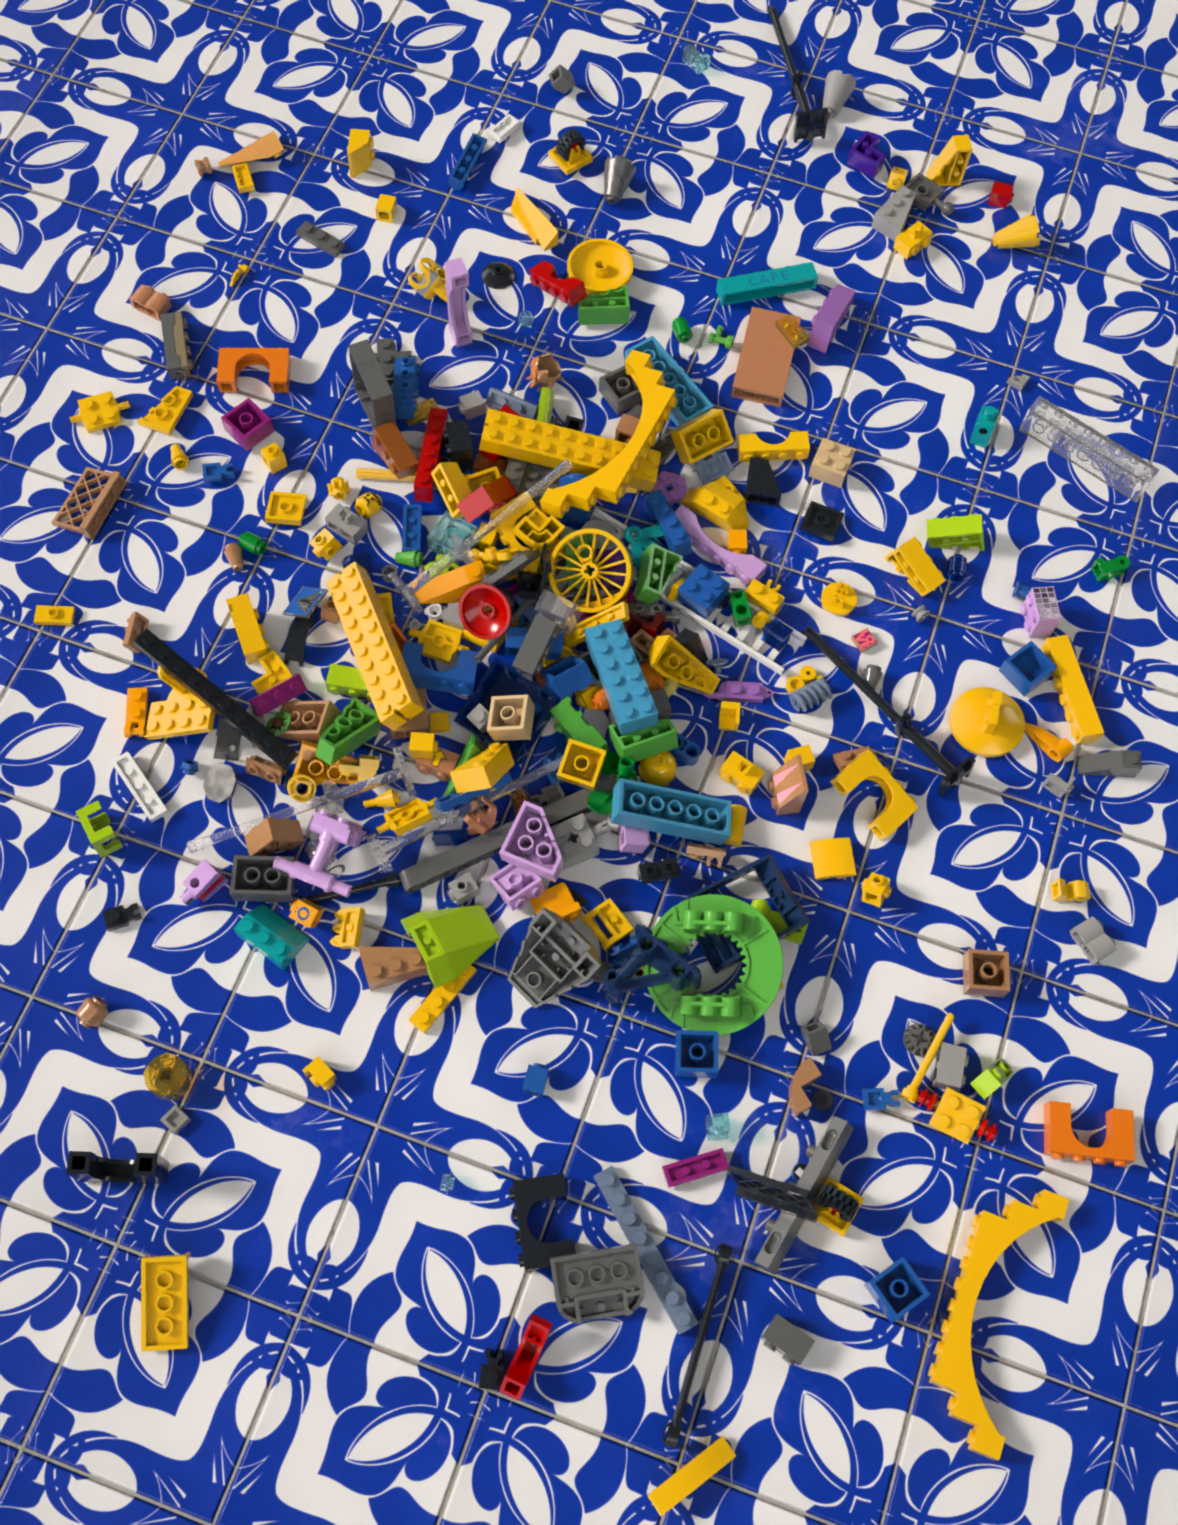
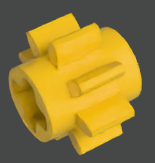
M341 477L333 478L331 484H327L329 496H333L336 500L344 499L347 496L346 493H350L348 481H344Z

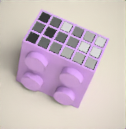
M1054 586L1031 588L1020 608L1021 614L1024 615L1025 619L1024 628L1028 631L1029 638L1051 636L1061 620Z

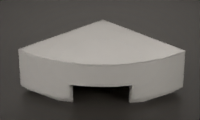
M1022 374V376L1013 375L1006 383L1021 391L1028 383L1030 376Z

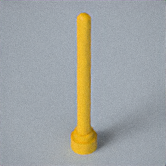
M953 1013L946 1015L913 1081L902 1090L900 1096L903 1099L914 1104L916 1103L919 1096L918 1088L954 1020Z

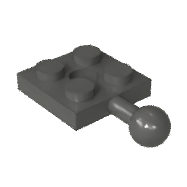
M920 172L905 185V187L916 193L913 204L924 212L932 204H935L941 208L942 214L948 216L953 213L954 206L952 203H944L938 199L943 195L945 189Z

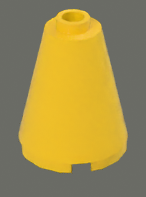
M1028 214L995 232L994 237H992L994 247L997 246L998 249L1038 247L1040 245V238H1037V233L1040 230L1036 217L1033 214Z

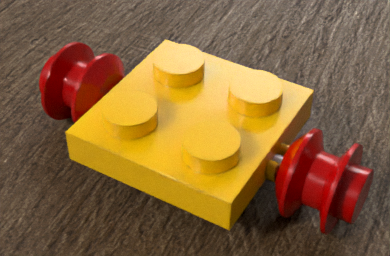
M948 1086L940 1101H938L937 1092L931 1095L928 1093V1088L925 1091L921 1089L917 1098L919 1102L918 1107L925 1105L927 1106V1111L935 1108L929 1125L967 1145L975 1129L977 1130L978 1138L982 1135L986 1136V1142L996 1138L999 1131L996 1128L997 1123L990 1125L987 1118L979 1122L986 1109L985 1105Z

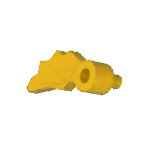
M239 264L238 267L241 269H236L233 273L229 286L233 287L242 273L249 272L250 267L245 264Z

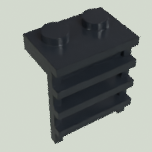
M543 543L536 574L518 571L519 598L544 601V591L547 592V582L550 580L549 573L552 572L550 551L547 550V543Z

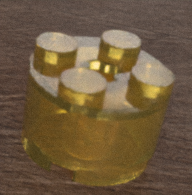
M164 1053L150 1061L143 1073L147 1088L161 1100L173 1101L180 1099L188 1092L191 1086L192 1073L190 1068L180 1057L174 1054ZM167 1075L171 1077L169 1080L166 1079Z

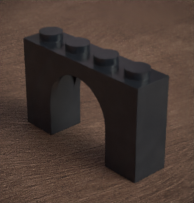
M69 1151L66 1174L79 1182L167 1184L169 1162L158 1153H136L135 1160H118L99 1157L93 1152Z
M564 1173L513 1181V1187L509 1188L511 1201L515 1200L516 1209H512L514 1223L518 1222L519 1231L515 1232L517 1245H521L522 1253L518 1254L520 1268L524 1267L525 1272L550 1269V1257L576 1253L574 1239L553 1243L541 1242L530 1233L527 1225L529 1213L537 1204L567 1198Z

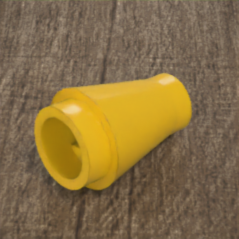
M179 444L171 445L172 466L177 470L187 468L189 458L181 449V446Z

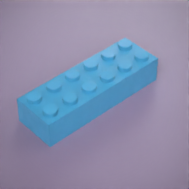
M654 336L625 350L624 364L631 350L650 354L653 369L663 372L664 387L675 389L677 404L675 408H672L669 417L676 426L714 408L713 404Z
M621 618L586 628L585 642L620 734L624 735L658 725L657 708Z
M620 778L613 788L611 823L722 846L731 836L732 801Z

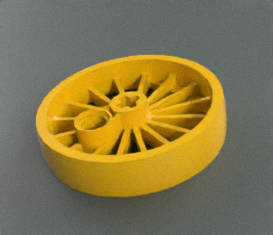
M587 528L570 533L557 544L551 555L552 572L549 573L551 587L559 600L575 611L600 613L617 605L625 597L631 586L633 578L631 556L625 545L616 536L607 531ZM593 534L592 547L585 544L584 535ZM597 535L605 536L607 539L594 561ZM580 537L582 545L576 550L571 541ZM612 540L618 547L599 562L609 541ZM567 544L582 564L561 553ZM588 548L590 550L588 558H582V549ZM621 550L625 560L601 566ZM562 556L582 568L556 566L558 557ZM626 563V573L600 571ZM589 567L595 569L592 572V576L586 572L589 570ZM556 569L580 571L581 573L556 580L555 571ZM600 574L626 576L623 587ZM582 576L563 593L559 589V582ZM598 577L618 587L621 591L612 595ZM584 580L573 602H570L565 595ZM596 580L609 597L600 598ZM588 582L586 603L576 604ZM593 582V586L597 596V601L590 602L591 586Z

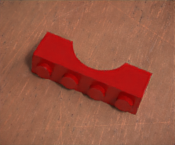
M545 260L529 269L530 281L534 286L571 307L587 297L583 281L576 277L557 279L554 265Z

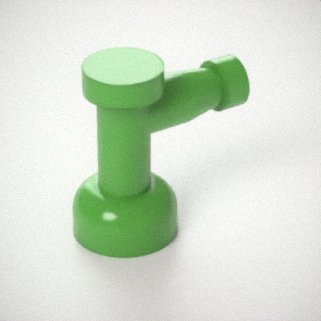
M719 325L715 334L710 333L708 343L724 344L726 349L731 350L734 336L721 337L724 327Z

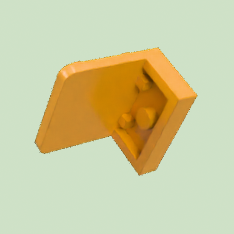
M559 883L544 890L540 897L530 899V904L536 915L545 907L566 918L569 922H573L582 916L578 901H574L565 883Z

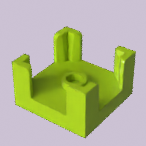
M95 801L77 810L76 814L91 845L102 858L123 848V845L117 839L104 846V842L116 837L111 826H109L111 821L106 812L90 819L89 815L102 809L99 801Z

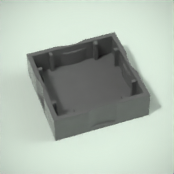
M369 340L348 345L355 391L373 431L375 427L390 421H394L397 426L393 393Z

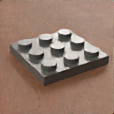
M531 548L528 551H520L512 557L513 561H506L497 567L499 570L483 577L484 581L480 584H490L493 586L502 584L518 573V571L541 556L540 550H532Z

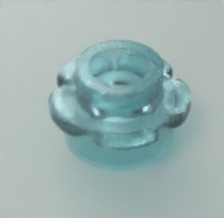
M522 311L518 316L519 324L525 327L531 326L534 321L532 313L530 311Z
M451 1172L449 1174L443 1173L440 1191H446V1194L449 1190H453L455 1177H451Z

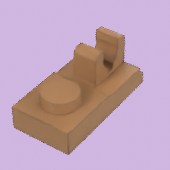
M133 612L130 618L127 619L129 624L125 628L126 633L122 645L133 653L138 654L141 651L133 645V642L147 629L149 620L138 612Z
M687 842L686 853L690 854L689 856L693 858L707 856V866H710V861L716 857L718 861L717 868H721L723 857L726 856V849Z

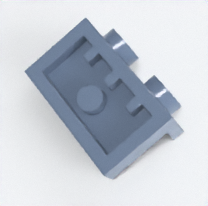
M716 451L709 455L710 459L705 461L703 458L695 462L696 466L691 468L692 472L696 470L702 485L735 470L726 451L722 453Z

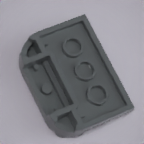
M510 458L505 475L518 493L515 497L527 491L532 500L540 501L547 488H558L560 477H562L564 471Z
M637 1243L550 1257L557 1309L562 1317L573 1322V1324H582L584 1321L619 1315H631L644 1299V1286Z

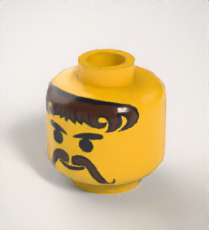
M370 491L358 497L355 502L356 512L365 518L374 516L382 509L381 497Z

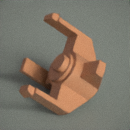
M483 795L481 800L489 806L487 810L474 799L467 803L472 808V811L463 818L465 823L469 825L465 829V833L468 836L487 833L495 825L497 806Z

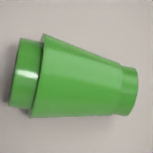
M418 550L397 552L395 562L417 568L423 564V553Z

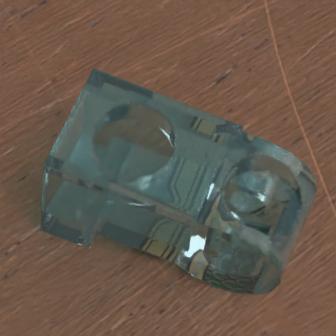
M687 44L683 47L682 60L696 74H700L709 68L710 56L707 53L701 54L693 44Z

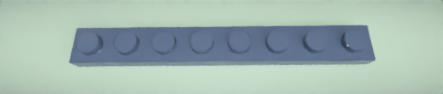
M613 1166L594 1175L593 1178L629 1244L637 1243L640 1265L678 1335L699 1324Z

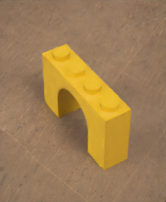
M527 491L490 514L489 524L494 531L497 530L501 535L499 536L501 542L505 546L508 545L510 550L513 548L518 549V553L520 551H528L530 548L522 546L516 540L513 528L524 516L529 515L536 508V504ZM558 537L547 546V550L550 551V558L555 547L560 542ZM565 547L561 551V553L564 555H566ZM540 557L523 568L522 572L536 574Z
M867 749L860 753L830 782L842 796L850 793L863 780H871L880 785L885 793L886 804L883 811L867 826L879 840L889 837L919 807L916 805L915 800L903 790V786L890 775L889 769L878 761L876 754Z

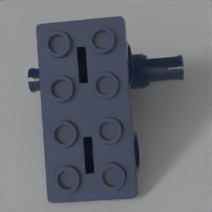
M637 924L635 926V939L638 941L637 948L631 953V958L619 971L616 972V969L613 968L607 970L603 981V990L608 1003H611V1006H617L621 1002L623 992L670 984L672 989L680 991L690 983L698 990L701 987V971L694 964L689 965L684 961L685 958L679 952H673L669 949V945L663 939L654 937L652 935L653 932L648 927H642ZM645 965H651L660 972L632 978Z

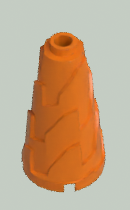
M644 659L645 662L639 666L649 691L663 689V677L650 666L649 659ZM603 688L597 691L591 699L593 708L602 711L610 707Z

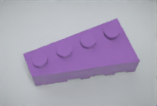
M837 284L835 289L830 290L828 298H825L823 305L818 309L817 315H814L811 325H813L807 344L808 347L826 353L829 343L832 342L835 332L838 331L842 320H844L852 305L855 290Z

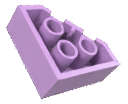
M524 800L499 851L501 860L556 882L564 863L543 808Z

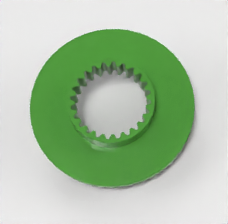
M708 894L696 896L672 907L654 926L652 935L657 939H663L669 945V949L673 952H679L683 957L684 954L689 953L687 947H693L692 941H699V936L705 938L707 933L711 936H714V933L719 936L724 934L726 938L731 937L732 942H738L737 948H743L740 954L746 956L742 960L746 964V967L742 968L745 975L739 977L742 982L735 983L736 989L730 988L729 994L722 992V995H704V992H697L695 987H690V983L680 991L672 989L670 984L649 987V993L657 1007L675 1024L687 1030L718 1031V1035L730 1034L753 1024L772 1005L778 994L783 977L782 948L777 934L769 921L753 906L740 899L726 895ZM651 965L644 966V975L660 973Z

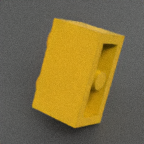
M918 221L896 236L893 248L905 259H908L911 256H915L922 248H927L930 245L933 232L922 222Z
M753 579L744 591L747 600L776 617L785 599L784 596L778 593L781 585L778 584L776 588L771 589V579L767 581L766 585Z
M735 751L730 754L719 771V776L723 781L733 784L738 791L749 796L763 780L765 771Z

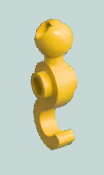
M487 547L484 552H481L479 549L474 548L468 553V557L471 562L483 559L487 563H496L498 560H512V557L518 553V549L513 548L509 552H502L496 549V547Z

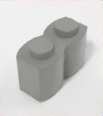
M1093 916L1069 931L1073 940L1082 949L1092 965L1117 950L1113 938L1105 934L1102 923Z

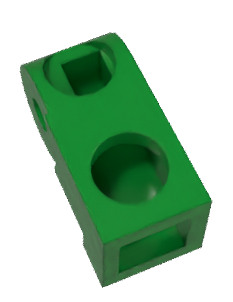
M1123 555L1108 561H1104L1102 557L1094 561L1091 569L1097 581L1100 582L1123 575L1130 566V560Z
M744 590L729 592V602L735 627L750 625L752 623V614Z

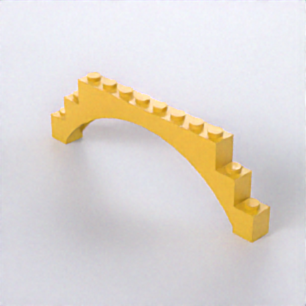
M631 350L625 360L626 374L631 375L637 384L643 401L641 417L634 435L625 448L612 461L595 473L565 486L554 489L547 488L540 500L541 509L544 514L562 519L564 514L569 511L570 506L590 511L598 499L617 504L620 498H623L627 486L632 483L633 475L639 471L643 458L647 457L650 446L654 445L657 434L662 431L665 420L669 419L672 408H675L677 404L675 389L664 387L663 372L653 369L650 354Z
M1045 1189L1035 1194L1032 1205L1035 1207L1013 1200L1005 1204L1002 1211L1004 1218L985 1210L979 1212L978 1215H974L971 1224L974 1229L972 1235L968 1236L965 1245L968 1250L966 1256L963 1255L959 1268L962 1269L960 1277H956L953 1289L956 1290L954 1298H950L947 1306V1311H950L948 1319H945L941 1326L943 1336L935 1347L934 1354L937 1355L935 1363H931L928 1371V1376H930L929 1383L954 1393V1396H951L948 1401V1416L974 1426L973 1430L970 1429L967 1436L968 1450L992 1460H1000L1006 1437L999 1434L990 1419L976 1383L971 1352L972 1319L982 1284L992 1265L1002 1252L1028 1230L1049 1221L1058 1223L1064 1220L1069 1199Z

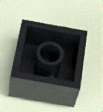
M467 420L446 422V430H443L447 461L457 462L461 471L472 470L473 449Z

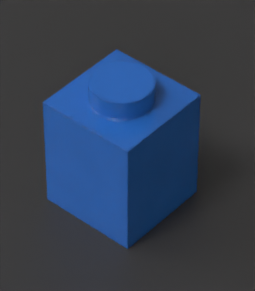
M539 1063L528 1065L522 1093L543 1098L549 1075V1069H545V1065Z

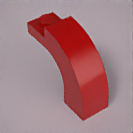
M532 1314L499 1389L500 1392L520 1401L553 1323Z

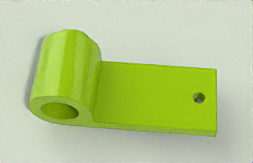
M757 898V900L752 901L751 906L757 909L769 921L776 934L788 928L780 913L771 910L766 900ZM808 924L784 939L801 945Z

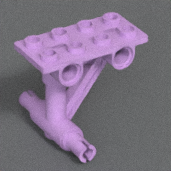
M320 810L319 813L313 811L312 815L314 817L310 824V831L320 834V841L310 865L300 861L292 862L277 856L274 860L273 868L289 873V876L293 879L297 878L320 887L327 893L333 891L348 898L352 891V885L336 880L334 875L323 870L340 843L357 848L363 835H366L367 832L362 830L363 826L323 810Z

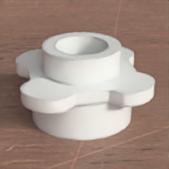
M432 604L424 610L425 615L431 620L443 619L441 618L442 608L440 604Z

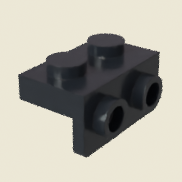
M677 858L644 862L638 865L637 868L638 880H641L642 884L679 878L681 876Z

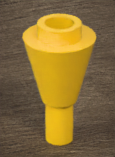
M391 789L375 797V799L363 801L365 809L375 806L397 807V803H400V797L398 792Z

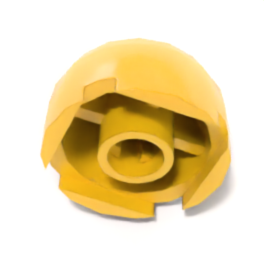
M668 751L640 761V777L648 784L665 787L676 777L677 763L675 757Z

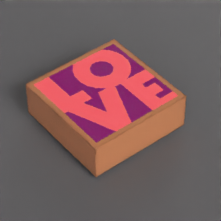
M868 628L853 635L851 638L861 653L876 646L878 643Z

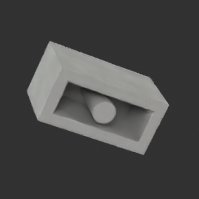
M945 1042L941 1043L936 1055L931 1086L944 1090L948 1086L956 1091L964 1087L966 1075H963L964 1067H967L969 1055H966L967 1048Z

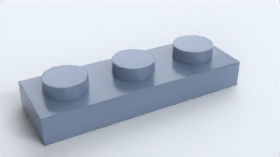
M490 387L485 404L499 410L505 404L522 417L535 420L539 408L536 404L494 387Z

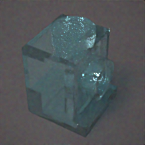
M728 1113L707 1115L705 1118L707 1141L728 1139L730 1131Z

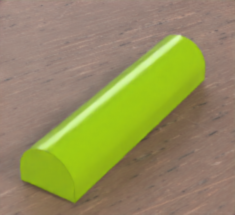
M543 387L541 389L537 421L551 424L554 391L551 388Z

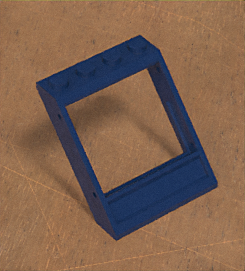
M771 854L688 895L683 900L708 895L755 871L788 927L777 934L779 941L798 932L810 922ZM707 933L705 938L699 936V941L697 942L715 974L746 958V956L737 953L730 939L724 937V934L719 936L714 933V936H711Z

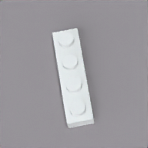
M128 751L111 761L151 823L169 813Z

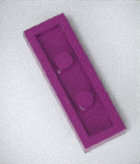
M296 673L248 701L256 716L261 717L306 692L307 688L300 674Z
M723 1148L662 1166L668 1188H672L726 1171L729 1165Z

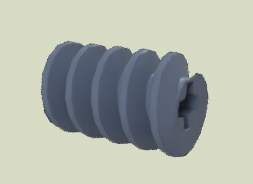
M823 678L816 679L815 682H810L808 685L803 686L802 689L799 688L796 692L793 691L789 694L790 702L797 712L800 709L806 712L807 706L811 709L813 708V703L817 706L820 704V701L825 702L826 697L828 699L832 698L830 686Z

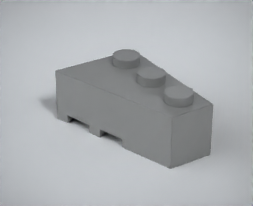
M902 185L875 213L871 227L895 242L896 236L903 231L916 193Z

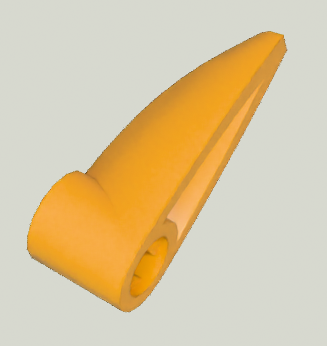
M1025 722V732L1055 762H1060L1074 751V747L1068 739H1060L1046 729Z

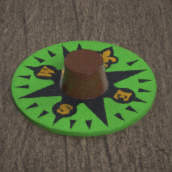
M285 711L277 712L268 720L266 727L278 736L287 730L291 717Z

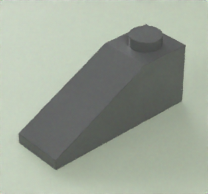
M1119 750L1076 757L1078 775L1135 777L1142 769L1140 751Z

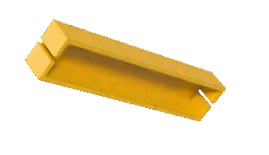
M488 408L479 450L589 476L612 461L625 448L627 443ZM648 450L647 457L643 458L639 471L635 472L632 483L627 487L652 492L658 474L661 457L660 451Z
M354 561L342 570V574H336L326 584L380 723L394 731L407 722L405 717L395 711L412 719L422 712L424 708L368 571Z

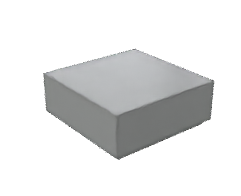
M176 1104L160 1119L175 1135L191 1121Z

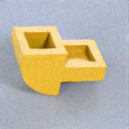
M359 755V762L339 761V772H342V775L354 776V773H357L358 781L368 780L378 770L379 756Z

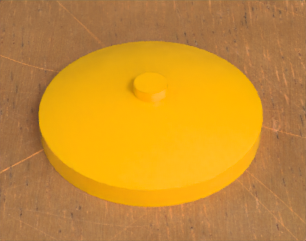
M591 239L580 243L570 252L567 260V273L569 278L576 277L584 282L586 293L594 294L598 292L600 295L607 293L609 289L615 291L622 289L624 285H628L633 275V260L630 253L619 243L608 239Z

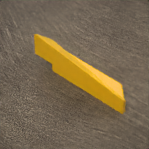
M516 188L511 205L513 216L535 244L540 243L544 251L557 246L558 230L519 188Z

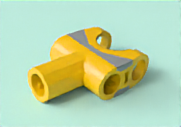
M422 258L419 262V267L424 275L412 272L408 277L409 284L424 298L431 300L437 294L447 303L445 269L430 258ZM423 263H427L430 268L426 267ZM412 277H415L418 280V283H416Z

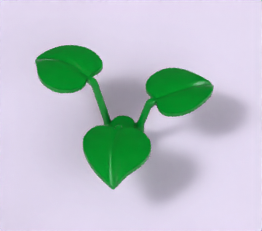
M608 750L601 773L606 776L617 774L614 786L620 778L629 779L633 776V780L638 781L636 777L637 771L633 770L634 760L630 757L620 758L619 755ZM603 790L592 791L587 797L588 807L599 814H611L613 790L610 795Z

